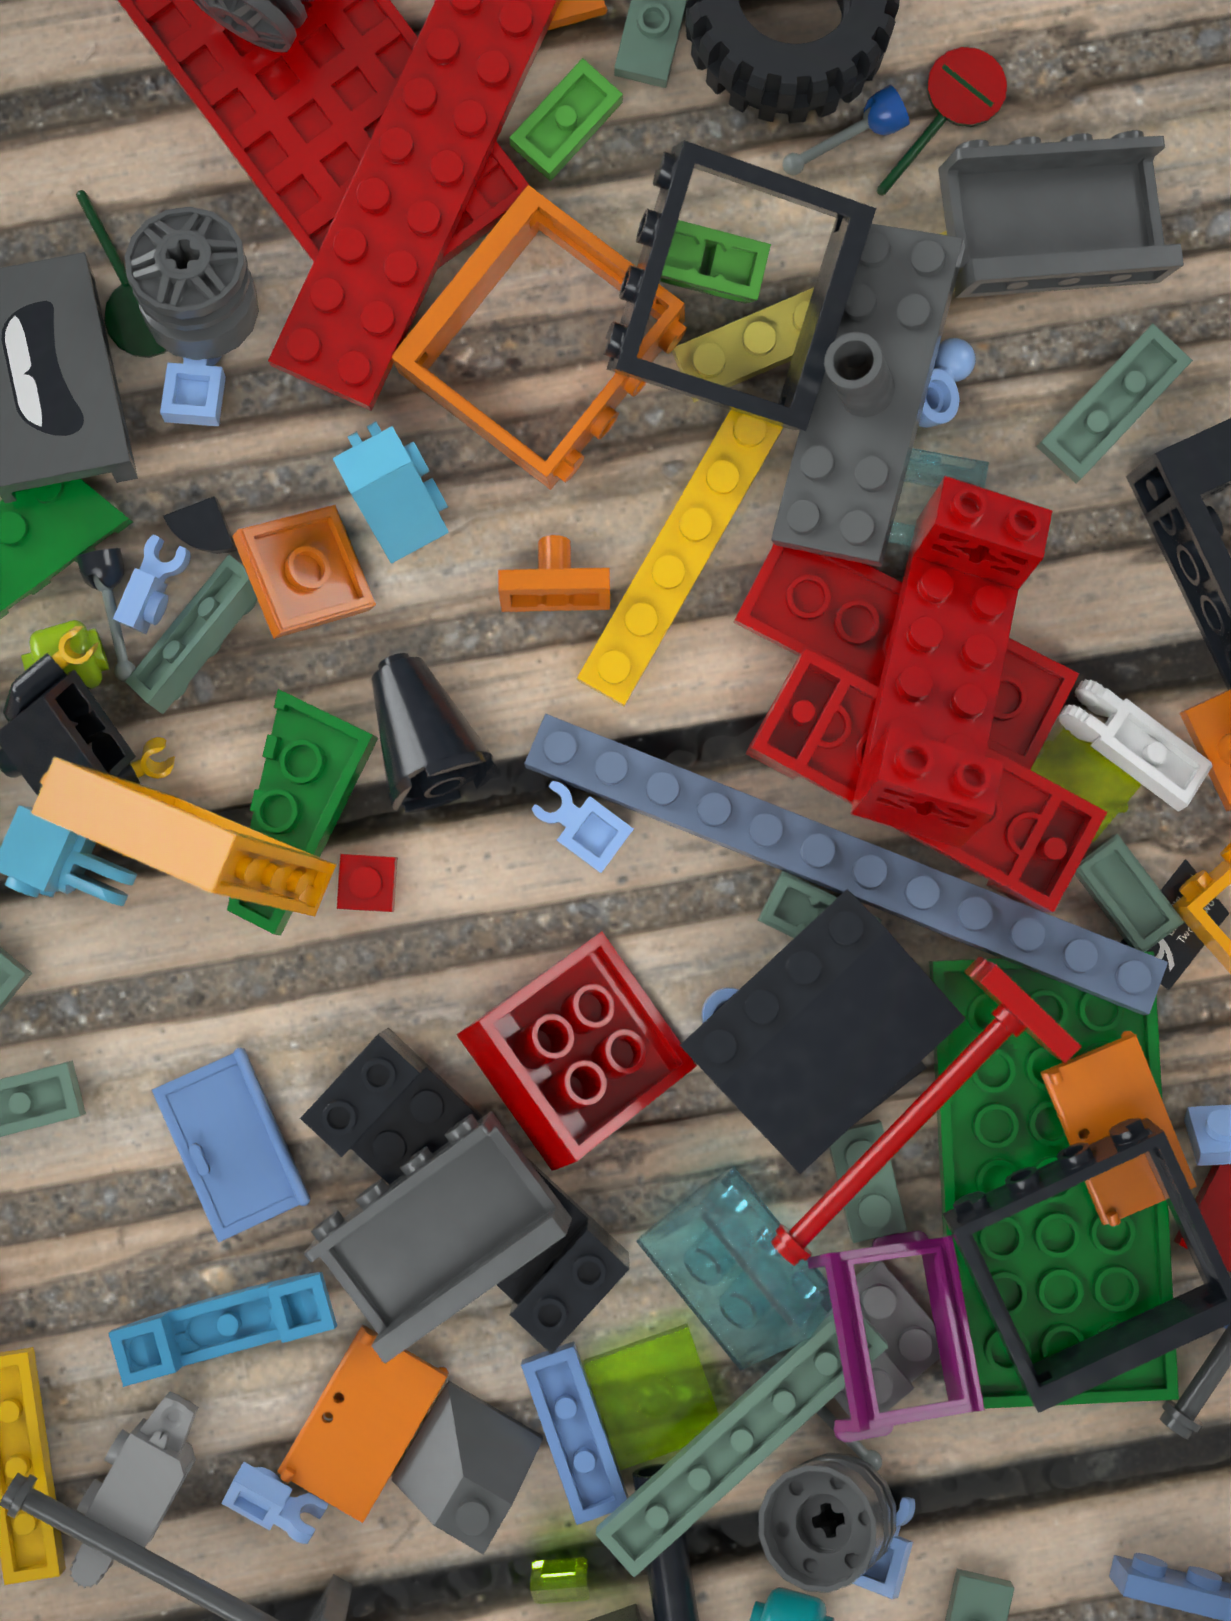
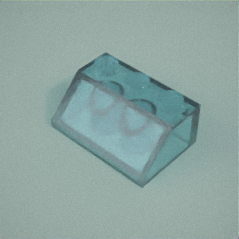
M732 1167L699 1187L643 1233L636 1242L741 1371L809 1339L831 1311L832 1304L828 1281L817 1268L809 1269L808 1261L804 1260L793 1266L773 1247L771 1241L777 1235L775 1230L781 1223L738 1170Z

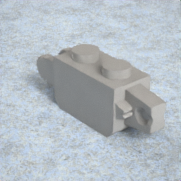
M170 1391L148 1420L143 1418L131 1433L122 1429L104 1459L112 1464L109 1473L103 1483L94 1479L83 1496L77 1511L145 1548L148 1542L153 1539L196 1461L192 1445L187 1443L186 1440L199 1407ZM82 1543L72 1562L73 1566L70 1568L72 1574L70 1577L74 1578L73 1582H77L78 1587L82 1585L84 1589L86 1586L92 1588L94 1584L97 1585L104 1577L105 1573L112 1566L114 1559Z

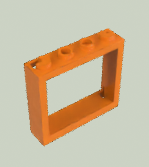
M527 185L395 350L392 360L399 374L551 490L559 479L567 482L572 478L585 458L581 454L582 450L593 436L600 440L608 433L618 418L619 413L615 410L628 393L633 397L636 396L646 385V382L615 373L545 461L428 370L539 231L618 291L621 289L628 267L630 265L635 266L551 201ZM660 284L658 285L650 315L657 319V322L642 339L637 358L653 362L662 350L669 354L678 345L687 329L683 325L685 322V303Z

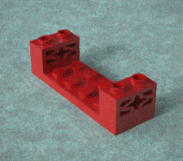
M948 476L943 478L916 520L850 814L958 848H962L994 816L1004 762L986 756L1018 590L1044 558L1053 510Z
M805 648L795 661L745 754L792 780L800 776L852 805L879 687ZM987 747V757L1004 762L994 816L962 848L904 830H897L987 878L988 882L986 885L1008 898L1042 912L1054 913L1108 812Z

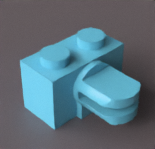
M375 421L367 426L372 436L371 438L362 442L357 432L347 436L352 448L332 459L392 564L449 533L439 514L440 511L448 508L433 478L425 482L422 481L421 476L430 471L414 441L403 446L393 426L381 431L378 423Z
M18 806L0 847V873L8 876L5 883L7 887L32 897H38L39 893L54 897L56 891L68 895L78 889L111 904L124 906L128 894L84 875V872L88 869L109 879L133 886L137 877L135 872L91 854L96 844L95 841L31 814L33 807Z

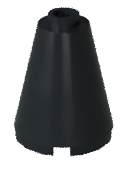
M397 653L383 659L378 664L379 670L373 674L371 680L388 797L393 809L397 811L402 803L405 813L430 810L462 798L458 788L472 780L476 789L486 784L495 775L497 769L492 754L423 659L420 657H410L408 653Z

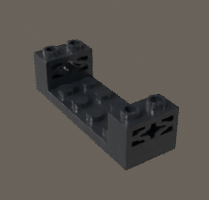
M1231 418L1156 452L1126 476L1228 690L1231 689V557L1221 538L1224 530L1220 517L1211 506H1206L1203 500L1231 487Z
M387 1028L380 1032L300 1119L341 1158L352 1149L382 1179L391 1184L404 1174L399 1167L419 1150L427 1146L431 1153H434L449 1142L444 1134L455 1124L470 1114L473 1115L476 1121L483 1116L394 1032ZM528 1159L571 1216L572 1220L566 1236L502 1280L497 1286L513 1300L510 1316L552 1354L630 1270L629 1252Z

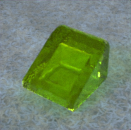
M579 1557L534 1561L530 1577V1591L536 1604L589 1600L587 1559Z

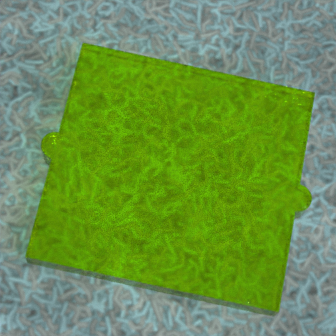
M1064 727L1053 741L1048 740L1044 742L1042 746L1044 751L1034 762L1031 771L1108 812L1092 842H1095L1118 813L1128 811L1127 802L1142 784L1091 747V742L1077 739L1069 730H1065Z

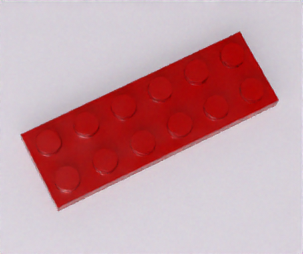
M773 544L733 623L797 656L807 648L879 687L902 582L865 563ZM1009 638L988 747L1031 770L1079 673Z

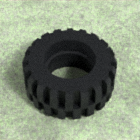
M687 0L686 36L687 40L692 42L691 56L696 68L699 70L707 68L706 83L716 95L721 94L724 90L730 93V106L742 113L748 105L759 109L758 119L774 122L775 113L788 114L789 123L806 122L808 111L816 110L820 118L836 112L840 98L844 102L850 103L862 93L865 81H872L880 68L884 53L887 50L896 23L895 18L900 0H836L842 14L840 24L828 35L802 44L783 43L763 35L747 20L742 12L739 0Z

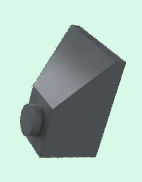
M448 1380L391 1480L435 1527L484 1555L513 1505L543 1441V1436Z

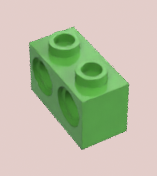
M678 220L660 282L744 304L757 301L771 244Z

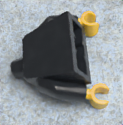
M75 626L67 631L60 639L59 650L54 655L50 656L46 653L13 681L3 709L8 723L0 729V770L10 778H17L22 775L36 795L40 793L43 785L40 781L49 771L54 757L140 784L138 778L144 775L155 779L165 778L174 767L175 756L163 762H155L149 757L152 754L159 753L166 747V739L161 737L148 740L143 746L142 757L130 764L136 755L75 670L67 674L63 670L70 663L82 664L88 661L98 648L97 642L84 654L72 651L70 639L83 626Z

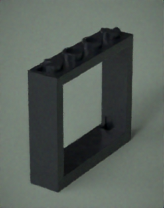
M683 140L673 146L671 154L664 151L660 167L655 171L653 185L659 187L660 191L654 210L648 208L645 210L638 228L636 242L642 244L643 248L637 267L632 265L628 267L621 285L619 299L625 300L626 305L620 323L613 321L606 336L608 341L603 355L610 357L606 370L791 430L806 431L825 373V355L829 346L835 341L876 208ZM694 168L836 218L778 403L637 358Z
M1132 1118L1122 1121L1109 1130V1136L1090 1145L1085 1142L1071 1145L1057 1154L1058 1160L1039 1169L1036 1167H1026L1017 1170L1005 1179V1185L987 1193L976 1191L966 1194L955 1201L953 1209L942 1214L1024 1391L1038 1413L1231 1323V1278L1165 1132L1148 1118L1143 1120ZM1145 1153L1204 1284L1032 1364L972 1234Z

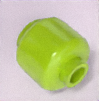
M78 620L68 621L35 631L29 640L31 652L21 655L24 669L27 670L46 653L50 656L54 655L59 650L60 639L67 631L75 626H83L70 639L72 651L84 654L97 642L98 648L88 661L82 664L70 663L63 670L66 674L75 670L90 690L99 686L102 681V671L109 670V664L97 629L87 630L86 626Z

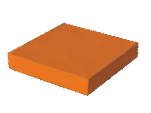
M336 505L238 529L232 536L273 639L368 612L376 606Z

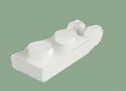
M1091 679L1082 680L1074 692L1076 693L1075 697L1094 714L1109 718L1104 724L1092 714H1088L1086 710L1081 709L1080 706L1068 704V706H1064L1058 716L1061 726H1064L1065 730H1069L1077 739L1091 742V747L1178 812L1186 808L1212 768V762L1127 698L1122 700L1109 689L1104 688L1102 684H1098L1097 681L1094 682Z

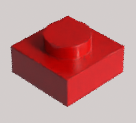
M340 854L337 909L394 912L398 857Z

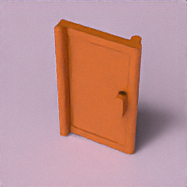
M1124 1031L1120 1039L1041 1072L1070 1146L1083 1142L1090 1145L1109 1136V1130L1122 1121L1132 1118L1141 1120L1148 1118L1165 1132L1190 1190L1197 1187L1138 1038L1133 1032ZM1145 1153L1085 1181L1102 1225L1117 1226L1121 1223L1120 1219L1166 1200Z
M361 1325L277 1470L281 1475V1480L284 1482L297 1484L361 1523L368 1516L449 1374L447 1368L439 1367L438 1369L406 1349L384 1364L371 1346L378 1333L364 1325ZM323 1414L325 1415L326 1418H328V1419L333 1418V1419L330 1420V1421L325 1420L324 1417H323Z

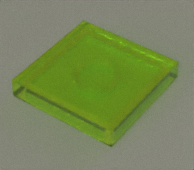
M688 1323L584 1360V1367L620 1471L683 1449L720 1415Z

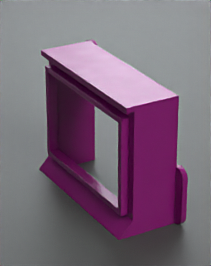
M923 1231L897 1233L875 1238L870 1248L827 1253L810 1257L807 1260L809 1269L826 1268L851 1416L834 1420V1434L839 1441L853 1442L887 1436L892 1432L894 1425L985 1411L952 1236L929 1239ZM922 1255L948 1401L879 1412L854 1265Z

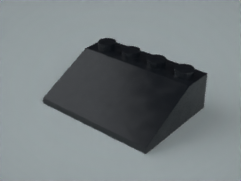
M846 889L680 1046L796 1171L802 1174L964 1022L966 1018L890 932Z

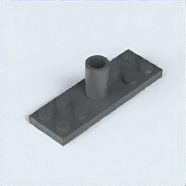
M871 224L835 341L829 346L825 355V373L807 430L799 431L771 538L775 545L882 567L965 249L963 238Z

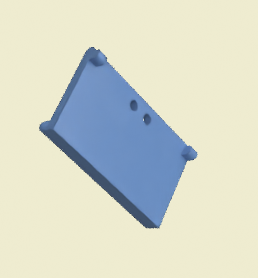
M237 1048L226 1057L152 1089L218 1242L296 1206H306L309 1204L311 1198L245 1048Z

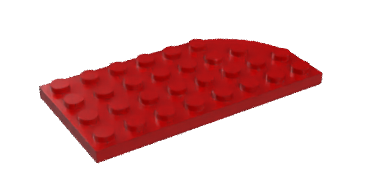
M116 0L310 260L314 262L416 43L418 36L390 0L301 1L305 7L307 18L300 28H295L297 36L291 48L287 52H274L237 36L217 23L200 9L193 0ZM497 141L438 269L492 230L527 185H529Z

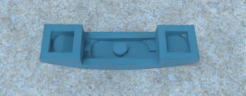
M316 1272L271 1281L187 1304L113 1329L108 1334L123 1387L176 1373L186 1365L277 1340L285 1343L329 1331L337 1327V1322L323 1273Z

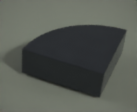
M214 496L163 515L171 531L193 548L215 554L230 553L237 550L219 501Z

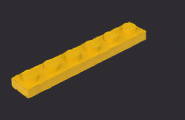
M733 410L729 411L580 671L577 681L625 707L784 427Z

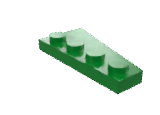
M82 479L16 491V502L5 504L2 499L0 501V619L9 614L11 607L29 594L35 595L51 583V578L74 561L77 562L76 557L78 555L95 551L96 545L114 532L120 533L132 524L133 521Z
M278 689L273 707L277 709L271 735L267 734L262 755L266 759L259 789L254 790L250 811L253 812L250 828L320 857L373 751L378 737ZM232 897L229 898L227 911L274 935L280 936L292 914V911Z

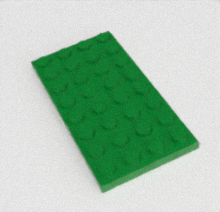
M1146 951V952H1144V953H1147V954H1149V955L1154 956V951ZM984 958L988 962L997 965L1082 1046L1070 1059L1122 1038L1121 1034L1124 1031L1133 1032L1138 1038L1162 1098L1157 995L1150 1014L1143 1016L1004 959ZM976 959L929 961L930 979L966 1018L934 1049L935 1080L995 1019L991 1013L999 1005L964 973ZM1025 1030L1018 1037L1012 1034L937 1111L942 1214L953 1209L955 1201L966 1194L976 1191L987 1193L1005 1185V1179L1017 1170L1026 1167H1036L1039 1169L1058 1160L1057 1154L1070 1146L1041 1076L1042 1071L1063 1062L1046 1051ZM1084 1181L972 1234L1032 1364L1173 1299L1169 1209L1166 1200L1120 1219L1121 1223L1117 1226L1102 1225ZM942 1215L943 1237L952 1236ZM953 1238L984 1409L1033 1407L1034 1405L1024 1391ZM1176 1349L1057 1405L1179 1400Z

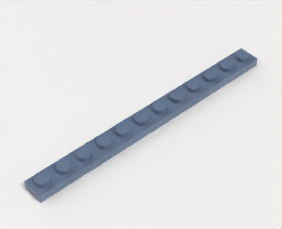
M545 714L524 763L525 768L839 894L848 889L864 904L1143 1016L1150 1014L1168 964L1167 961L548 714Z

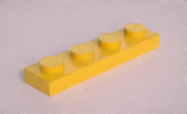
M34 1347L0 1352V1501L17 1473L27 1478L30 1474L37 1477L38 1480L34 1489L56 1500ZM0 1506V1559L4 1585L61 1576L66 1569L61 1531L22 1510L19 1511L14 1519L7 1515V1509Z

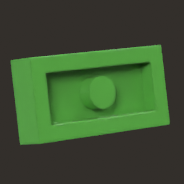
M582 58L509 137L510 146L551 181L623 103V93Z

